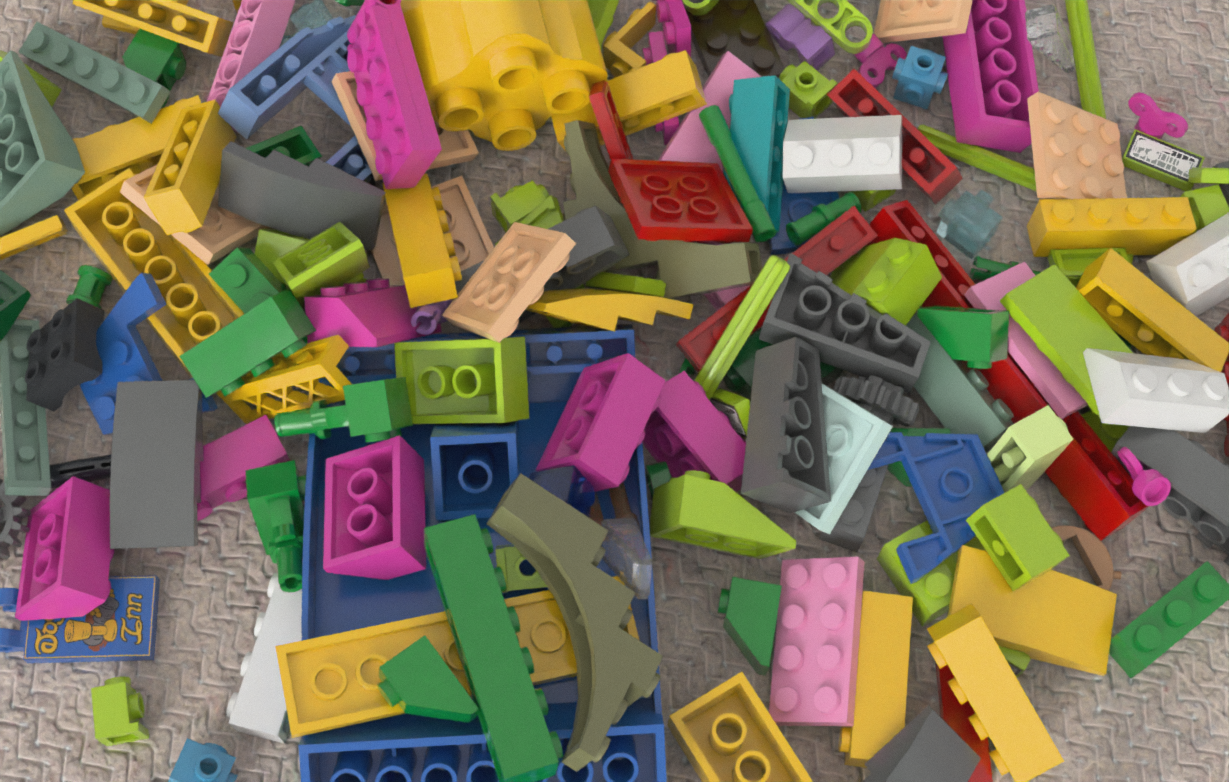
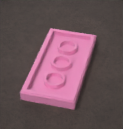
M727 51L724 53L703 86L707 105L687 112L658 161L718 163L723 172V164L715 147L709 141L699 119V113L706 107L712 105L719 106L730 129L731 112L729 109V97L733 94L734 80L761 76L731 52Z
M1023 262L971 286L964 295L974 308L1007 311L1000 303V300L1008 292L1036 275ZM1009 314L1007 351L1056 414L1063 419L1086 407L1088 403L1063 378L1062 373L1037 348L1031 337Z

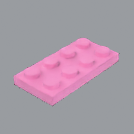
M860 557L782 560L780 578L782 588L777 614L769 714L777 726L854 725L865 563Z

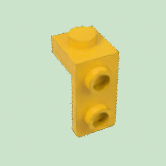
M651 1L642 9L638 8L633 11L627 23L618 32L613 31L603 44L604 64L614 78L628 73L632 68L646 66V60L632 51L631 48L655 25L656 5Z

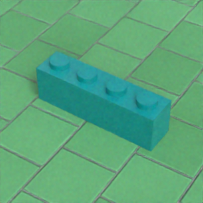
M776 75L734 80L733 94L729 97L732 140L759 199L764 203L776 231L779 232L783 189V141L788 122L790 88ZM723 169V174L738 200V197L733 189V186L728 178V175L725 169Z

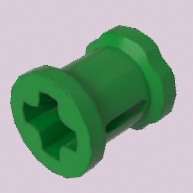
M82 265L77 271L80 277L72 295H68L66 303L69 305L78 298L102 309L99 303L106 286L112 284L113 278L110 274L99 268Z

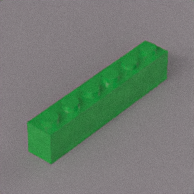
M475 514L424 528V548L472 699L479 708L477 714L499 782H536L555 776L559 763L558 759L563 758L562 746L556 731H548L544 716L548 715L546 698L542 689L535 690L529 675L534 673L532 657L527 647L520 648L516 633L520 632L519 619L513 606L507 607L502 593L507 592L506 582L501 567L493 568L489 554L493 553V544L488 529H480Z

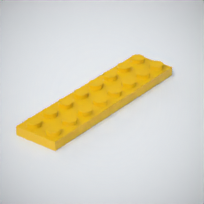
M623 575L612 577L625 585ZM546 590L504 599L507 607L513 606L519 619L520 632L516 633L520 648L527 647L531 654L534 673L529 675L533 686L577 676V663L570 633L551 591ZM445 611L275 646L292 738L405 714L399 704L391 707L377 687V684L381 682L379 667L424 635L472 698ZM632 614L631 619L623 630L639 640Z

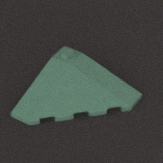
M11 50L0 62V237L64 197L85 173L76 144L19 55Z

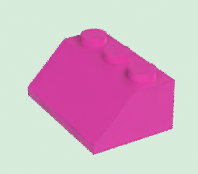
M389 278L344 283V286L321 287V295L304 297L305 313L316 330L307 336L308 343L339 334L349 347H380L426 336L416 331L421 324L420 321L415 327L411 324L412 316L417 311V307L410 308L406 286L390 285ZM440 323L437 324L435 331L431 334L442 332Z
M629 353L585 367L535 471L543 476L595 492L618 487L629 473V461L634 450L642 443L645 437L644 428L650 414L656 410L660 403L661 397L659 394L666 380Z
M683 371L664 383L659 394L661 397L660 403L656 410L650 414L644 428L645 437L642 443L657 462L666 461L671 478H678L684 475L686 471H702L710 474V480L723 482L735 492H738L742 486L746 441H743L732 428L729 418L722 411H718L709 401L703 387L698 382L693 381Z
M400 435L327 458L325 471L323 569L327 573L390 580L426 569V551L424 548V459Z
M73 476L29 510L31 515L28 516L27 527L30 529L29 532H26L15 619L26 621L83 617L100 604H103L109 596L111 583L108 580L109 567L114 555V549H110V490Z

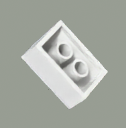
M902 115L788 120L783 141V180L787 192L808 193L902 189Z
M1229 213L1146 262L1153 282L1196 317L1229 297Z
M1087 348L1083 352L1102 423L1206 433L1229 415V387L1225 374L1188 359Z

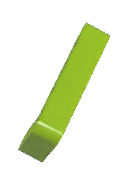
M682 0L685 8L693 15L708 13L719 1L704 0L697 4L689 0ZM787 0L805 17L810 18L812 23L816 26H821L832 37V40L845 51L858 54L869 47L873 32L871 22L847 0ZM827 2L833 3L838 8L837 15L830 19L823 18L818 13L819 7ZM859 26L865 31L866 37L861 42L854 43L846 38V31L850 27Z

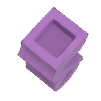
M786 4L766 23L767 30L783 50L796 49L800 64L806 61L818 71L835 55L832 37L821 26H814L810 18L806 19L791 4Z

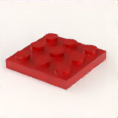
M611 159L608 173L638 239H645L647 241L749 242L753 228L718 163Z

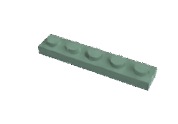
M36 22L19 50V53L29 60L151 124L170 94L168 89L155 81L39 22Z
M16 319L8 333L0 341V411L5 495L48 496L51 489L45 408L26 401L27 383L25 382V373L29 363L27 342L35 330H40L39 320Z

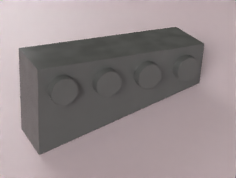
M597 206L581 210L575 216L549 228V230L566 233L576 245L569 252L570 257L566 265L558 272L553 273L545 283L544 291L576 289L630 255L611 216ZM484 261L461 271L462 280L455 282L457 295ZM524 310L518 318L519 324L536 313Z
M790 252L787 259L790 270L772 299L759 339L774 345L797 337L819 349L820 362L859 376L869 377L872 375L883 378L886 382L902 387L904 392L909 394L919 378L931 342L888 314L882 315L866 305V300L855 293L850 295L832 283L833 279L820 271L816 273L801 263L802 259Z
M797 337L756 351L741 494L787 513L831 502L819 349Z
M1130 426L1116 443L1111 453L1130 476V472L1117 453L1122 447H1127L1136 456L1143 470H1158L1171 483V490L1167 498L1162 502L1165 507L1164 510L1176 520L1180 518L1187 519L1199 531L1195 537L1208 548L1213 544L1217 545L1228 555L1224 562L1229 566V464L1221 463L1208 454L1200 443L1192 439H1186L1175 430Z

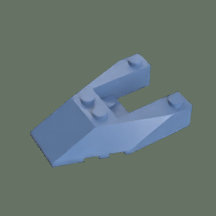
M356 15L345 19L337 17L329 20L326 25L314 29L307 27L300 30L228 90L218 114L247 140L308 87L350 125L331 81L336 73L350 71L347 62V47L351 43L347 38V31ZM356 136L326 161V163L366 183L374 177Z

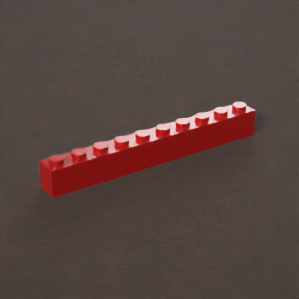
M904 200L883 207L869 224L878 236L869 242L867 246L893 238L925 244L942 276L921 307L950 306L974 308L964 294L971 286L976 284L910 202ZM1008 351L1007 359L992 362V368L978 369L987 379L989 386L986 389L995 400L1001 399L1012 411L1014 417L1011 421L1014 424L1049 405ZM1076 411L1062 419L1073 440L1045 470V473L1059 489L1060 494L1067 499L1082 518L1086 527L1102 541L1123 529L1149 506L1145 505L1133 493L1134 480L1081 414Z

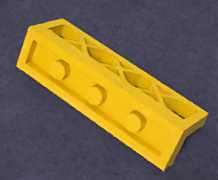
M338 334L307 343V346L287 358L281 352L272 358L276 364L274 367L257 377H254L251 372L243 376L242 379L246 384L225 397L221 391L216 394L245 424L264 415H267L268 419L275 418L277 413L310 408L313 401L326 400L327 404L345 400L343 386L351 385L352 383L336 366L349 345ZM326 377L335 388L320 383L319 378ZM292 385L309 391V395L293 390ZM266 392L282 398V402L266 396ZM244 401L257 405V409L252 410Z

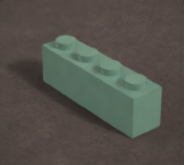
M917 310L906 326L931 343L914 388L943 426L950 429V434H977L987 453L1006 430L1014 424L1011 421L1014 415L1001 399L995 400L986 389L989 383L978 369H971L967 367V363L964 360H954L948 355L917 317Z

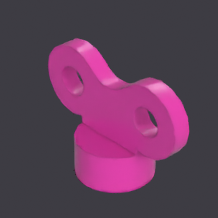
M872 34L869 47L865 51L854 55L862 64L858 72L876 88L883 82L886 70H895L898 60H894L890 54H895L897 59L899 57L906 59L907 53L903 47L895 43H890L884 48V44L875 34ZM867 71H871L875 78L870 77Z
M1138 92L1134 93L1129 99V108L1133 113L1140 116L1134 130L1136 129L1158 139H1161L1164 133L1179 138L1187 132L1188 123L1182 116L1161 110L1150 96Z
M1122 447L1117 451L1119 458L1134 480L1133 493L1147 506H1155L1163 502L1170 493V481L1158 470H1143L1136 456L1127 447Z

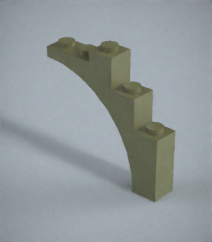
M580 120L564 123L566 131L564 146L567 154L570 156L572 168L570 184L572 190L576 193V199L563 202V219L565 221L575 216L581 210L597 206L611 216L630 254L615 264L616 269L632 270L658 264L659 270L657 271L656 279L666 283L664 298L668 299L687 298L749 286L754 283L762 270L759 244L743 242L712 245L696 241H647L645 239H638L608 173L609 166L603 156L595 124Z
M520 473L505 491L486 524L512 543L538 571L556 599L568 627L577 663L578 701L573 732L561 762L577 772L590 761L597 763L602 758L611 741L606 734L611 724L615 725L621 719L626 708L641 696L648 698L652 694L661 677L656 671L663 656L623 630L633 614V611L628 609L635 592L597 568L606 552V549L601 547V544L608 530Z

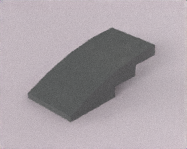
M232 141L222 150L218 197L219 207L253 222L307 239H311L336 223L341 222L360 239L365 250L372 251L376 246L386 192L318 158L308 167L276 150H273L264 158Z
M195 380L117 383L111 453L110 549L198 545L197 503H201L200 461H204L202 391Z
M928 705L865 763L871 774L863 782H968L981 758Z

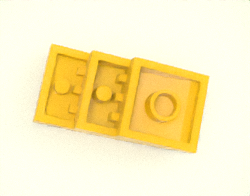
M581 288L544 291L542 296L534 304L528 305L525 310L577 325L615 331L617 320L653 325L655 314L690 320L694 304L631 292Z
M962 545L957 557L948 616L973 604L998 646L1024 652L1034 660L1104 676L1107 671L1117 594L1054 570H1050L1019 589L1012 591L987 551Z

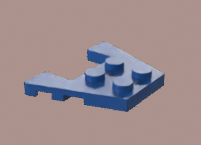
M141 273L135 278L97 330L96 346L102 360V374L92 381L79 384L103 435H113L118 382L163 381L136 328V325L166 305L152 274ZM202 392V413L218 409L213 396L211 395L206 398Z
M889 432L868 468L870 470L901 461L933 531V534L901 543L896 549L910 584L919 581L958 551L962 545L975 538L976 535L966 519L983 504L1005 493L977 434L926 433L925 436H903L902 433Z

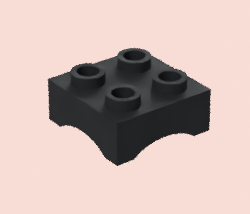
M76 298L67 307L58 310L53 318L40 330L37 329L30 335L27 342L29 363L25 373V382L27 383L26 401L55 412L62 406L65 395L72 388L81 383L92 381L102 374V360L96 346V333L98 327L104 321V310Z

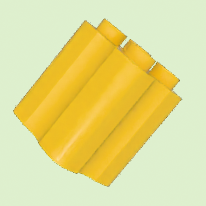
M401 0V9L433 120L438 122L439 126L447 131L470 129L476 137L492 142L496 149L502 151L518 150L530 145L535 140L536 130L545 125L553 113L568 114L584 108L590 102L589 93L592 84L607 80V71L587 0Z

